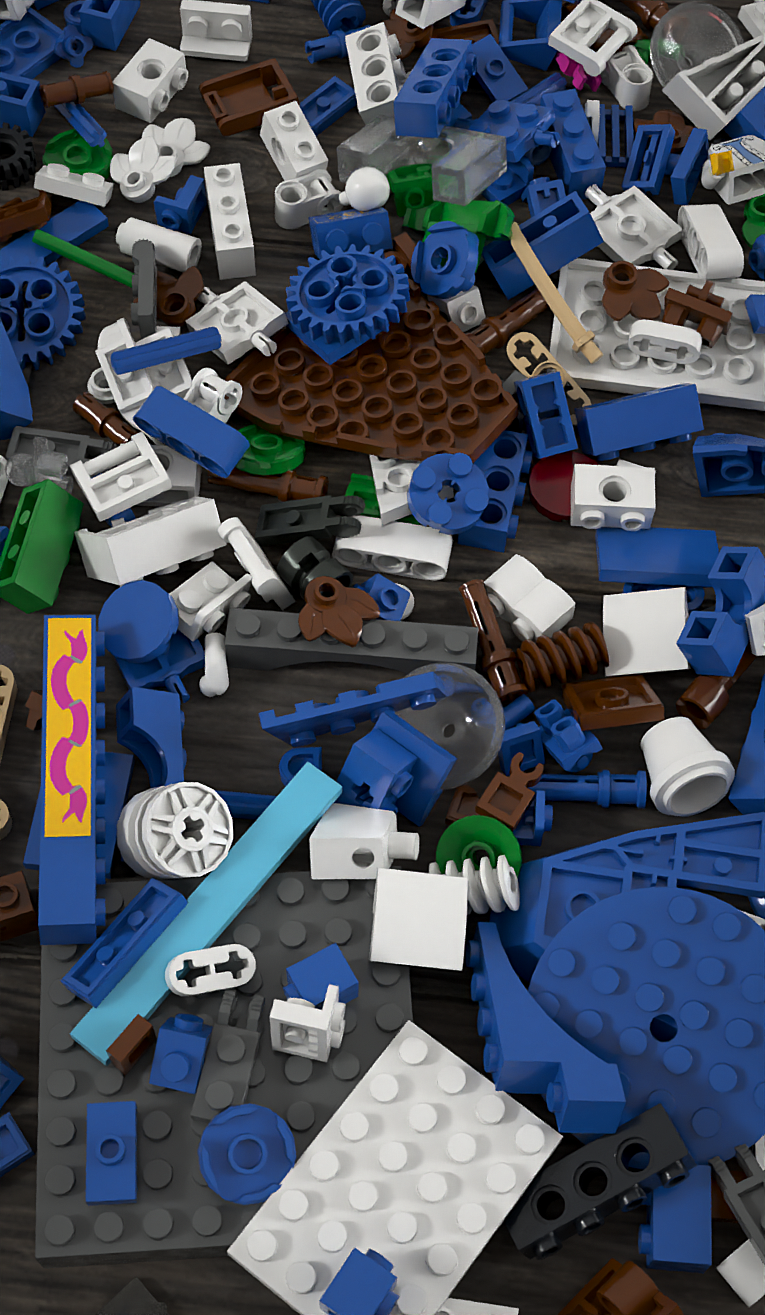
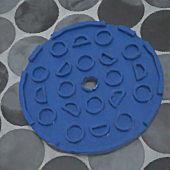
M648 887L621 892L589 906L568 922L549 943L532 975L528 993L543 1011L570 1037L607 1064H617L626 1099L618 1127L661 1103L673 1121L695 1163L707 1166L708 1160L718 1156L724 1162L735 1156L736 1151L734 1147L746 1144L749 1148L765 1135L764 929L745 913L718 898L694 890L677 887ZM657 1015H669L677 1022L678 1031L671 1040L659 1041L652 1035L650 1023ZM541 1094L547 1104V1094ZM571 1133L585 1145L605 1135L601 1133ZM641 1152L634 1155L629 1162V1167L644 1170L649 1164L650 1154Z

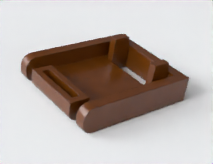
M276 58L204 81L199 85V92L223 136H230L262 125L264 112L293 101H297L299 105L298 96ZM277 84L278 86L272 88L273 101L266 87Z

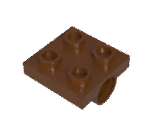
M611 1258L557 1315L684 1314L679 1305L661 1293L652 1279L639 1266L629 1260L622 1265L614 1258Z

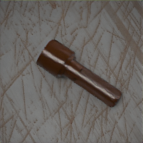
M750 640L733 677L709 675L708 677L699 676L694 679L676 702V709L681 717L690 719L698 729H706L722 713L729 703L727 692L757 658L756 655L752 654Z

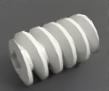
M505 855L498 856L497 868L492 869L488 857L481 858L479 870H475L470 858L465 859L462 872H458L453 860L447 861L445 874H441L437 862L430 863L429 874L468 878L467 915L471 913L472 909L477 914L487 913L489 907L494 912L499 913L504 911L507 905L513 911L518 910L520 905L519 883L514 868L509 866Z

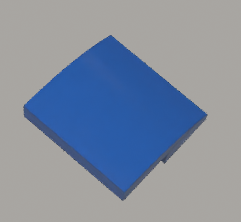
M386 710L381 713L373 730L378 728L417 757L410 773L414 776L413 782L408 790L397 799L395 806L398 807V812L420 827L443 792L440 788L456 763L457 758L391 710Z

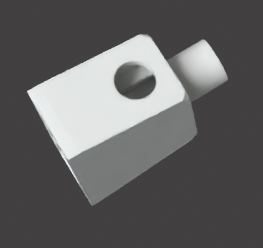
M333 803L324 813L309 838L311 879H376L377 868L389 869L394 859L417 860L419 834L397 832V818L393 811Z

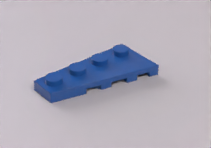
M432 671L378 684L375 687L376 694L369 695V692L365 690L348 691L338 694L334 704H313V700L295 704V713L277 717L273 709L260 712L259 718L262 730L287 744H291L292 747H301L314 743L316 736L331 732L332 735H341L355 730V724L367 720L376 723L381 713L386 710H391L395 713L410 707L413 711L433 707L436 705V699L446 697L447 695L443 680Z

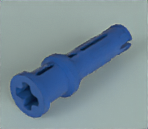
M602 770L597 772V775L587 776L542 774L539 783L528 789L534 791L535 794L536 790H544L545 800L597 802V805H601V808H608L610 804H636L637 808L645 809L647 781L645 771H638L636 775L611 774L609 770Z

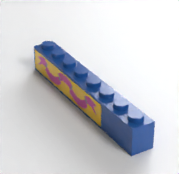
M44 615L38 928L41 945L92 944L97 940V926H106L105 898H97V885L106 884L105 857H97V844H105V817H97V805L105 804V778H97V766H105V740H97V729H105V703H97V692H105V666L97 667V656H105V631H96V615Z

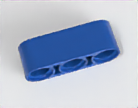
M160 386L154 388L133 416L135 424L145 433L223 478H228L250 447L249 441L239 431Z

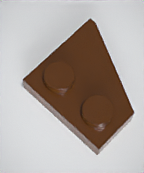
M39 190L40 194L36 198L22 202L21 198L17 197L1 206L0 242L9 239L14 232L23 229L35 231L45 226L47 221H50L53 193Z

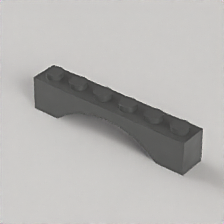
M238 608L229 609L225 638L228 668L269 671L287 665L306 662H354L390 668L413 676L432 671L436 675L445 672L450 674L456 682H474L478 627L378 619L362 620V633L356 647L352 648L339 642L327 632L316 640L307 641L299 628V613Z

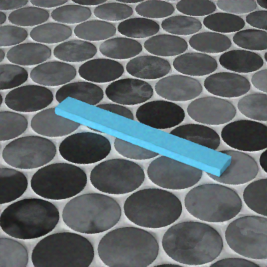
M307 762L232 847L220 865L211 871L187 899L188 904L100 1005L97 1008L92 1007L70 1032L72 1039L105 1066H108L111 1063L106 1052L109 1046L137 1014L148 1020L172 992L165 981V970L168 963L180 954L207 949L215 942L342 794V786ZM183 961V969L176 972L177 980H182L191 970L187 961Z

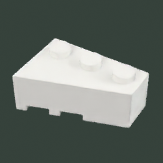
M765 34L736 46L729 52L716 58L712 57L692 69H686L677 73L662 89L697 128L707 129L709 140L720 132L765 86Z
M193 497L148 510V515L126 523L124 518L111 521L112 528L98 533L88 532L87 528L75 531L87 577L117 584L121 587L129 582L144 580V576L154 572L157 575L174 572L179 569L178 563L189 559L191 561H201L214 556L213 550L227 545L218 532L221 523L214 499Z

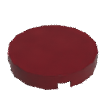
M573 451L541 458L532 468L528 486L531 503L539 513L550 520L561 522L562 519L571 520V481L575 464L598 465L596 461L582 453Z

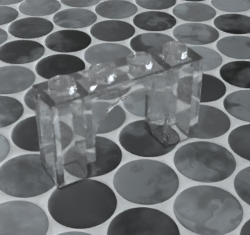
M379 115L337 147L339 181L347 183L350 175L363 167H373L387 175L392 170L406 165L432 164L433 200L466 206L507 171L506 136L444 126L438 138L396 136L395 117Z

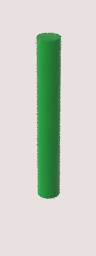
M40 229L35 231L32 238L33 243L132 288L133 272Z

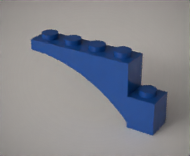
M478 922L474 939L468 940L466 943L465 963L467 967H472L473 969L471 997L473 1001L479 1002L477 1030L479 1036H485L486 1040L483 1056L485 1072L492 1074L495 1091L547 1094V1107L549 1112H555L560 1133L615 1134L626 1104L617 1064H607L570 1037L543 1011L513 970L502 947L496 923Z

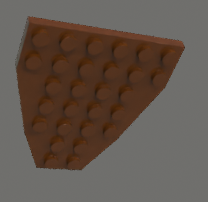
M409 278L410 301L406 302L407 311L399 313L400 322H389L388 332L381 331L375 335L376 339H369L333 364L329 365L288 327L284 326L270 337L277 345L274 354L270 351L271 356H265L256 348L224 379L225 381H235L242 387L240 403L233 412L271 434L384 458L424 461L437 454L464 453L474 463L519 415L518 404L510 392L503 389L499 376L496 373L492 374L486 365L485 356L481 350L453 321L448 323L440 315L439 307L433 301L428 303L421 295L420 287Z

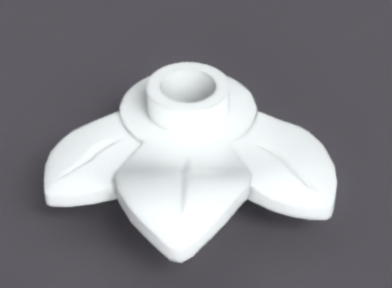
M188 118L174 119L166 125L165 129L150 124L144 129L142 138L152 137L156 141L160 157L173 156L176 158V165L170 177L177 175L183 165L197 164L204 160L210 150L209 144L195 140V125Z
M145 137L132 145L129 154L116 153L110 163V174L112 179L120 184V190L125 198L136 203H142L152 197L155 192V185L166 181L171 176L176 165V158L173 156L160 157L156 141L152 137Z

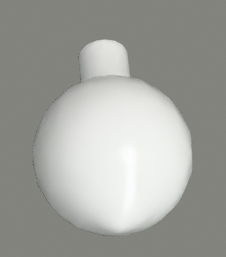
M360 168L354 171L348 178L345 191L340 193L339 200L342 205L348 206L351 204L353 208L359 211L379 208L389 198V182L386 176L376 168Z

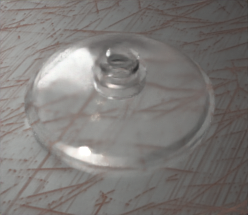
M704 2L682 3L664 14L653 31L650 42L652 67L658 81L664 88L677 73L686 69H692L712 57L716 58L725 54L732 48L743 44L744 40L737 25L721 9ZM685 58L689 59L691 67L686 63Z
M442 662L422 666L403 678L433 671L443 680L447 696L436 699V705L418 711H413L410 707L397 711L395 714L457 758L456 763L440 788L445 790L466 785L478 778L489 768L499 753L503 742L505 716L498 694L485 678L466 666ZM449 724H454L455 733L451 737L445 738L443 735L444 728Z

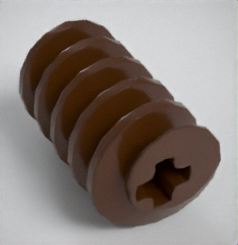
M593 622L584 624L582 630L577 626L568 629L567 635L560 630L554 632L551 639L546 635L539 636L536 644L530 639L522 642L520 649L517 648L516 651L519 672L524 684H527L530 693L535 691V679L538 678L546 689L551 687V675L555 674L560 684L566 683L567 670H570L575 679L578 680L582 678V666H586L591 675L597 674V662L599 661L606 668L609 667V656L605 639L599 627Z

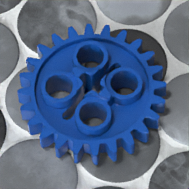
M355 244L349 247L348 252H343L340 246H336L335 254L332 255L322 250V259L317 260L309 257V267L298 266V276H290L289 278L291 286L286 287V303L293 325L299 324L301 333L310 331L312 340H316L321 335H324L325 344H329L334 338H339L341 346H344L347 339L353 337L357 344H360L361 335L365 334L371 339H376L375 330L380 329L381 331L388 332V321L399 323V313L407 311L406 302L410 301L408 275L404 274L403 264L396 265L394 255L385 258L383 249L371 254L369 245L364 247L361 252L356 251Z
M28 254L24 255L22 263L19 264L16 263L13 256H9V266L3 267L0 263V297L5 293L13 294L8 298H0V318L3 326L11 327L6 333L22 372L26 362H31L34 369L39 370V360L45 359L48 364L53 365L52 354L56 352L60 356H66L64 344L76 346L77 343L72 333H83L80 321L86 319L84 308H81L85 306L82 294H79L80 290L77 281L71 282L68 270L60 273L57 262H53L46 268V263L42 256L38 258L35 264H31ZM25 284H28L25 292V299L29 308H25L24 310V300L22 296L23 286ZM42 294H51L45 299H37ZM24 315L25 340L20 342L23 327L19 318ZM40 327H49L43 333H34Z

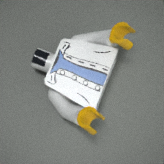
M747 135L730 141L725 139L715 140L708 149V160L703 164L701 177L703 187L715 189L728 205L765 194V141L754 135Z

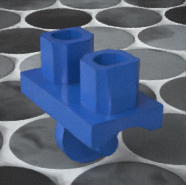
M551 700L534 712L541 725L539 728L541 730L543 747L565 771L578 772L583 770L591 762L593 753L603 749L599 740L589 730L582 731L568 709L564 711L556 700Z

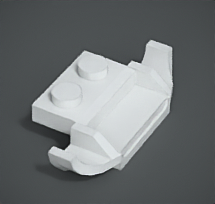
M123 317L101 331L98 339V350L95 352L120 413L134 428L141 430L133 421V416L156 386L163 387L184 399L193 379L184 358L121 375L115 374L110 361L113 352L174 337L171 329L168 327L135 342L129 331L128 322ZM145 433L156 445H165Z

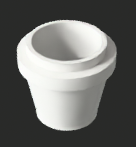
M686 717L666 719L649 729L641 740V749L651 780L650 797L657 810L661 813L680 817L695 815L717 804L729 791L735 777V770L730 760L724 753L715 750L690 719Z

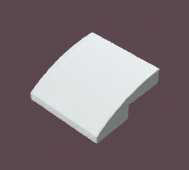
M686 587L604 595L603 637L609 656V667H605L606 676L691 669L690 663L676 644L689 618Z
M377 868L369 960L462 971L467 919L468 878Z

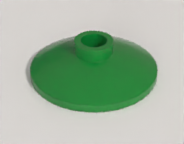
M471 815L455 821L442 834L436 850V862L439 865L441 874H445L447 861L450 860L455 862L458 872H462L464 860L469 858L475 870H479L480 863L476 859V853L479 849H483L489 854L492 869L497 868L498 856L505 855L509 866L514 868L518 879L522 867L520 845L513 832L501 821L485 815Z

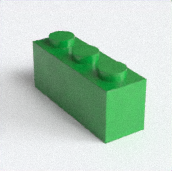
M49 479L23 488L0 557V597L26 614L50 607L57 599L60 579L64 568L70 560L69 551L75 535L74 532L78 531L81 524L80 516L84 503Z

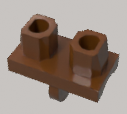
M707 280L702 289L689 285L686 294L669 287L664 297L662 322L684 327L686 320L698 324L699 326L696 331L702 337V345L712 348L721 334L727 336L731 327L730 321L733 312L721 308L725 298L713 294L715 282Z

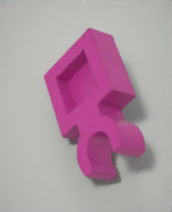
M557 51L554 57L560 66V70L564 74L574 77L572 80L573 85L578 90H581L586 83L593 92H596L602 82L601 75L599 74L596 77L590 76L584 70L583 65Z

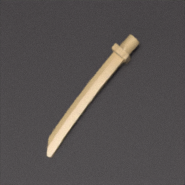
M513 222L511 246L550 309L574 341L572 349L576 354L581 351L589 362L594 364L604 355L593 342L595 334L591 329L586 332L543 269L518 224Z

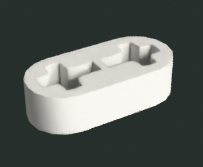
M645 319L633 323L628 339V347L638 355L679 364H690L697 361L702 346L701 335L693 329Z
M229 944L185 952L174 957L168 963L165 970V981L168 988L179 996H193L231 989L247 983L253 977L256 961L253 953L247 947L240 944ZM229 953H233V958L236 961L242 960L244 964V969L237 972V979H233L232 973L228 971L215 972L214 965L228 961ZM183 961L188 962L190 969L205 967L206 975L193 979L192 987H187L185 980H177L176 972L183 969Z

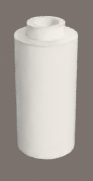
M132 217L126 223H121L117 230L116 243L119 244L121 253L132 256V247L135 241L148 239V241L154 243L155 259L158 265L185 272L188 268L196 267L202 247L199 238Z

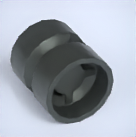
M306 536L294 543L284 553L277 566V574L292 589L300 590V596L304 600L308 583L316 577L329 576L335 578L344 587H350L353 581V574L336 558H330V553L313 536ZM320 592V594L324 597L333 596L328 592Z

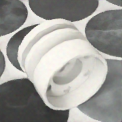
M180 782L150 788L135 795L122 809L117 823V845L124 861L137 874L152 879V877L157 880L200 877L213 871L228 855L233 840V819L226 802L214 789L198 782Z

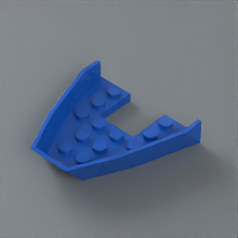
M765 812L634 831L522 863L521 872L518 877L520 891L518 910L513 911L508 905L504 911L499 913L491 909L489 921L496 923L502 947L513 970L517 975L530 983L541 956L558 932L589 906L621 892L639 888L676 887V885L763 898L765 896ZM660 1014L652 1019L650 1030L657 1040L668 1041L675 1037L678 1026L673 1017Z

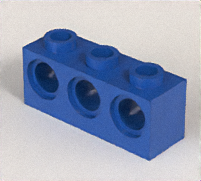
M504 430L474 462L486 478L489 488V501L476 524L467 531L458 534V544L504 553L507 538L515 539L519 516L513 515L514 505L522 506L526 483L520 482L521 473L529 474L533 451L526 450L528 434ZM497 488L501 489L502 491H495L492 489ZM483 521H493L495 524H488Z

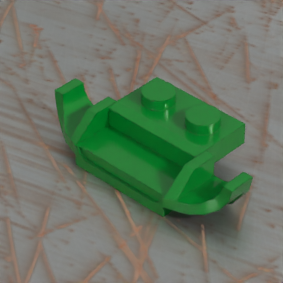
M444 197L422 209L407 208L402 226L425 233L422 242L431 234L427 230L438 222L451 221L464 226L479 238L478 263L475 273H477L485 240L510 241L515 215L511 208L498 200L493 202ZM448 254L446 255V258H442L441 260V266L443 267L445 266L448 260Z

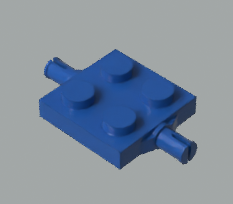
M496 100L478 119L471 120L460 117L455 123L456 132L464 133L458 139L457 145L460 154L517 163L527 151L535 146L543 145L556 148V145H559L560 142L558 132L546 131L556 121L553 108L536 106L535 104Z
M177 629L175 635L172 633L171 639L167 642L170 645L164 653L149 662L133 664L118 659L112 654L128 689L132 686L146 689L166 686L168 692L179 693L183 703L189 700L190 695L187 693L181 679L185 675L205 667V651L199 639L197 638L192 642L179 629Z

